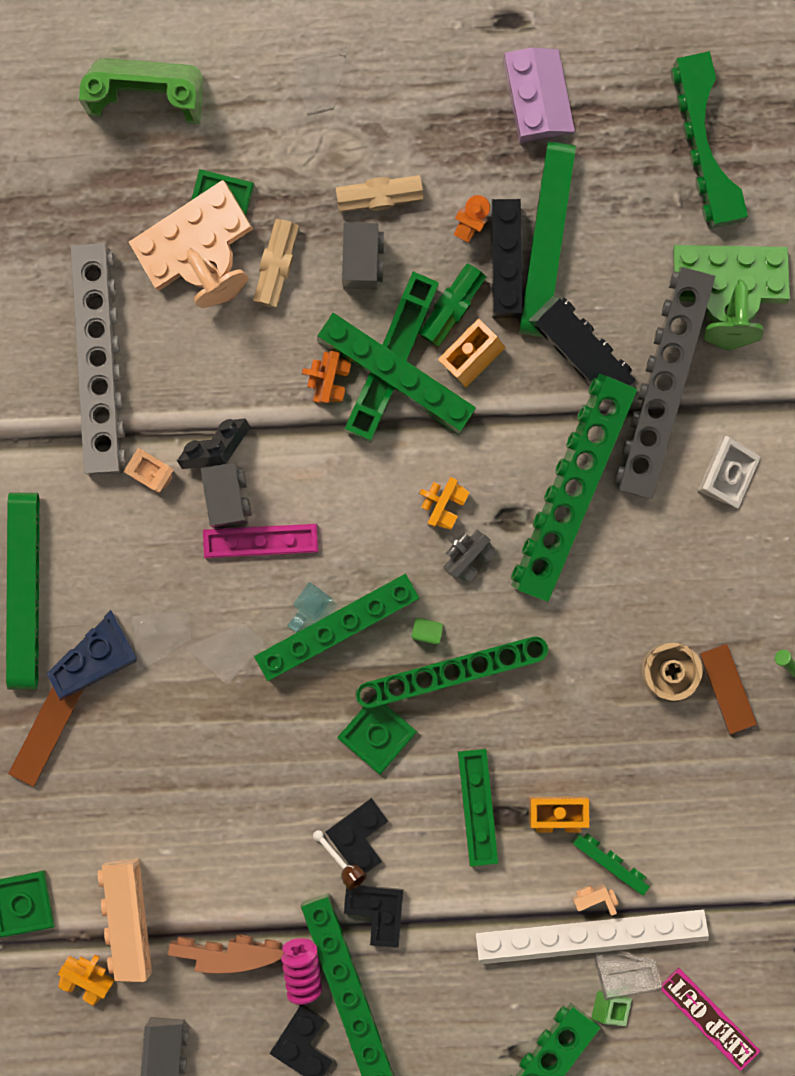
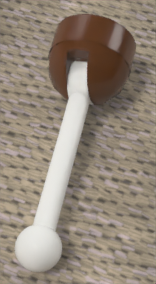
M317 830L313 833V839L320 842L343 869L341 879L344 885L349 890L357 888L366 879V873L357 865L347 866L324 839L322 831Z

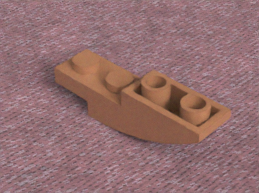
M236 935V939L230 938L228 949H224L223 944L218 942L206 941V945L194 944L195 939L178 937L177 941H171L168 951L170 956L196 960L195 972L234 973L252 970L280 960L284 953L282 950L283 946H281L282 942L265 939L264 943L253 942V937L247 935Z

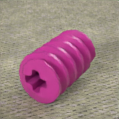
M305 938L290 940L283 945L282 950L284 953L281 956L283 972L285 973L284 980L286 982L287 999L291 1003L303 1005L316 1000L322 992L317 946L313 941Z

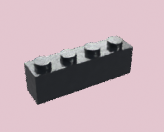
M492 199L491 202L492 318H520L522 315L521 199Z
M551 297L528 320L589 386L594 378H598L599 373L630 386L635 381V378L630 374L633 371L624 360L620 359L618 361L611 354L614 351L613 348L604 339L598 340L592 333L595 330L586 319L582 318L580 320L573 313L576 309L566 298Z

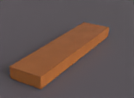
M51 688L8 773L9 775L33 787L36 785L84 689L60 701L54 688Z

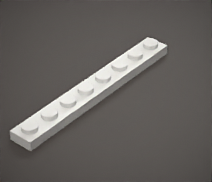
M704 910L476 933L479 965L708 941L709 938Z

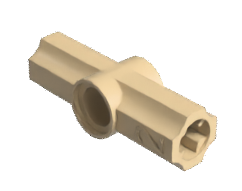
M420 175L396 179L378 177L366 180L362 184L336 187L339 213L362 209L380 211L390 209L397 204L423 201Z
M283 219L275 220L268 248H265L259 268L261 274L253 302L277 308L285 279L287 280L292 266V252L299 225Z

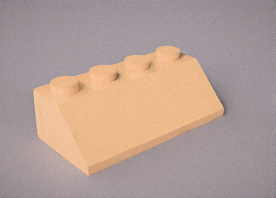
M139 858L105 862L102 864V870H98V883L100 888L104 887L105 899H101L102 915L108 918V927L104 928L106 945H111L112 956H108L109 974H114L115 981H147L152 974Z

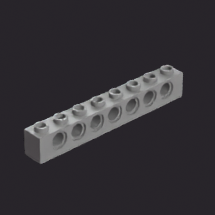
M105 243L71 245L84 473L87 475L122 473V466H126L125 449H120V438H124V422L119 421L118 409H123L122 393L117 392L116 381H121L120 364H115V353H119V338L114 336L113 325L118 324L117 308L112 307L111 296H116L115 279H110V268H114L113 251H109ZM93 268L101 270V276L97 281H89L87 279L88 272ZM95 296L102 297L103 304L99 309L92 310L89 308L91 298ZM97 324L103 325L105 328L104 334L99 338L91 337L92 327ZM99 352L105 353L106 362L102 366H94L92 363L93 356ZM99 381H106L108 383V390L103 395H96L94 392V386ZM101 409H107L110 413L108 421L103 424L97 423L96 413ZM103 437H109L111 440V447L106 452H100L97 448L98 441Z

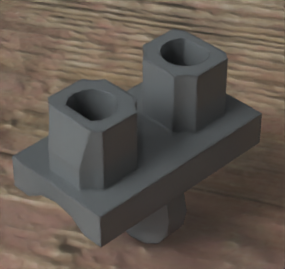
M476 530L471 537L464 532L458 540L450 535L447 540L452 546L446 554L451 559L443 568L455 578L459 577L470 583L478 573L470 565L476 556L487 563L496 555V551L489 543L491 539L479 530Z

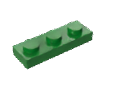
M577 833L571 841L573 845L642 896L650 888L644 882L647 878L644 874L634 867L631 871L621 865L624 860L613 851L609 850L607 854L598 848L600 842L590 834L586 833L583 837Z

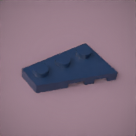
M110 610L104 616V619L94 629L92 628L85 635V638L74 649L68 651L46 674L61 701L138 660Z

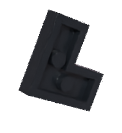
M246 418L223 421L218 426V430L211 440H193L186 444L184 451L177 459L178 464L182 469L227 464L251 426Z
M371 797L327 829L325 833L349 865H357L367 873L381 863L382 860L366 837L387 823L388 819Z
M359 885L357 888L349 890L346 887L344 914L372 916L370 945L399 948L403 889Z
M300 1004L269 1054L303 1076H324L332 1064L333 1058L310 1043L324 1023L325 1018L305 1005Z

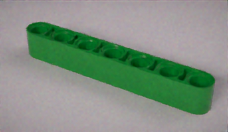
M547 142L519 334L543 337L528 320L551 297H554L576 145Z
M9 492L7 500L6 686L8 690H37L39 682L40 498L38 492Z
M529 637L361 684L357 688L355 699L358 705L363 708H374L531 665L544 660L548 654V645L540 637ZM530 642L540 645L541 654L538 658L528 655L527 646ZM502 650L512 652L514 660L511 665L506 666L500 662L499 655ZM475 657L485 660L486 670L483 673H477L472 669L471 663ZM447 665H454L458 668L459 676L455 681L445 678L444 669ZM420 672L430 675L432 682L428 688H421L417 685L416 677ZM392 680H399L403 683L404 691L400 696H394L389 692L388 685ZM366 687H370L376 692V700L371 704L364 703L360 698L361 690Z

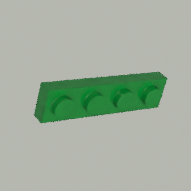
M485 748L458 751L469 866L498 864L487 750Z

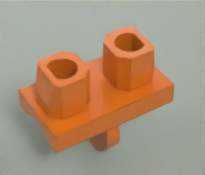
M474 195L458 211L455 219L460 222L453 234L454 236L469 243L476 231L481 232L486 227L489 221L486 216L490 212V202L486 197Z
M323 352L322 361L313 359L311 369H302L301 374L309 377L307 387L315 389L312 402L321 404L343 401L345 387L333 385L334 376L336 374L347 377L351 362L339 357V352Z

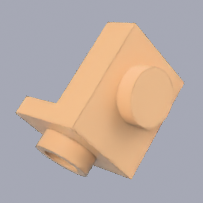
M138 448L123 472L160 493L171 482L174 469Z
M603 884L595 888L592 885L580 888L576 891L577 896L572 897L578 912L604 901L610 915L617 914L614 908L619 905L613 890L607 891Z

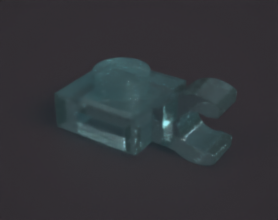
M309 582L293 603V606L299 611L287 626L297 633L308 617L316 622L332 598Z

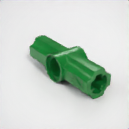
M467 263L451 287H447L434 306L435 310L418 334L431 344L439 347L454 324H458L471 305L470 301L487 276L473 265Z

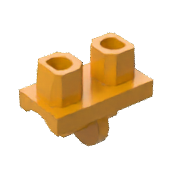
M450 477L440 497L437 496L441 485L433 482L429 491L420 490L419 494L425 497L421 508L429 511L432 503H437L427 522L428 525L434 528L437 525L441 528L452 529L458 516L444 508L448 500L463 506L470 493L464 487L457 484L458 480Z
M95 954L91 961L83 957L77 960L69 955L58 973L61 976L58 987L66 992H72L76 985L84 988L86 991L82 997L83 1000L95 1006L101 998H105L114 979L104 974L106 969L97 965L100 959L98 955Z

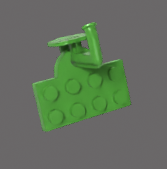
M674 245L673 271L678 272L679 267H685L715 275L705 312L711 321L715 323L706 327L704 340L724 350H734L761 340L764 333L763 326L757 323H750L758 313L760 303L789 302L788 247ZM685 290L680 294L679 301L694 302V295L691 291Z

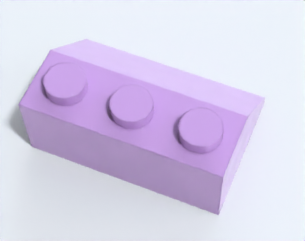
M532 47L504 53L503 64L519 143L575 133L559 49Z

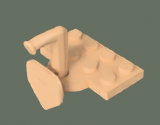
M222 180L129 241V244L155 289L159 291L182 276L188 283L204 288L196 294L193 300L200 308H207L233 300L248 281L249 277L244 271L234 270L230 272L233 264V253L230 244L252 231L253 228L228 185Z

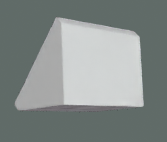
M725 436L721 438L698 488V492L738 509L761 457L730 437Z

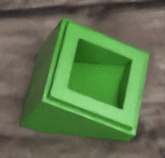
M416 618L411 637L414 640L438 645L441 639L443 624Z
M598 991L592 1019L603 1024L626 1027L632 998Z

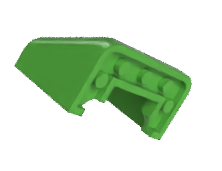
M101 58L92 64L81 80L79 101L87 115L102 116V111L106 105L110 103L117 104L118 90L166 93L173 108H178L183 112L186 123L200 124L204 80L201 71L193 65Z

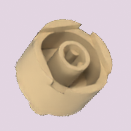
M663 643L655 646L645 655L641 666V676L646 688L654 696L671 701L682 700L692 695L703 675L702 664L698 655L689 647L680 643ZM669 664L672 667L678 668V672L674 673V679L665 674V671L669 669Z

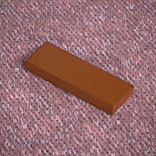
M723 644L699 653L728 733L732 734L757 725L728 645Z

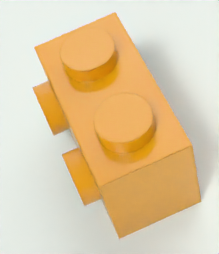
M478 319L438 360L463 386L467 387L506 347Z
M529 796V826L536 828L538 833H551L553 828H565V832L568 833L582 832V828H589V798L587 796Z

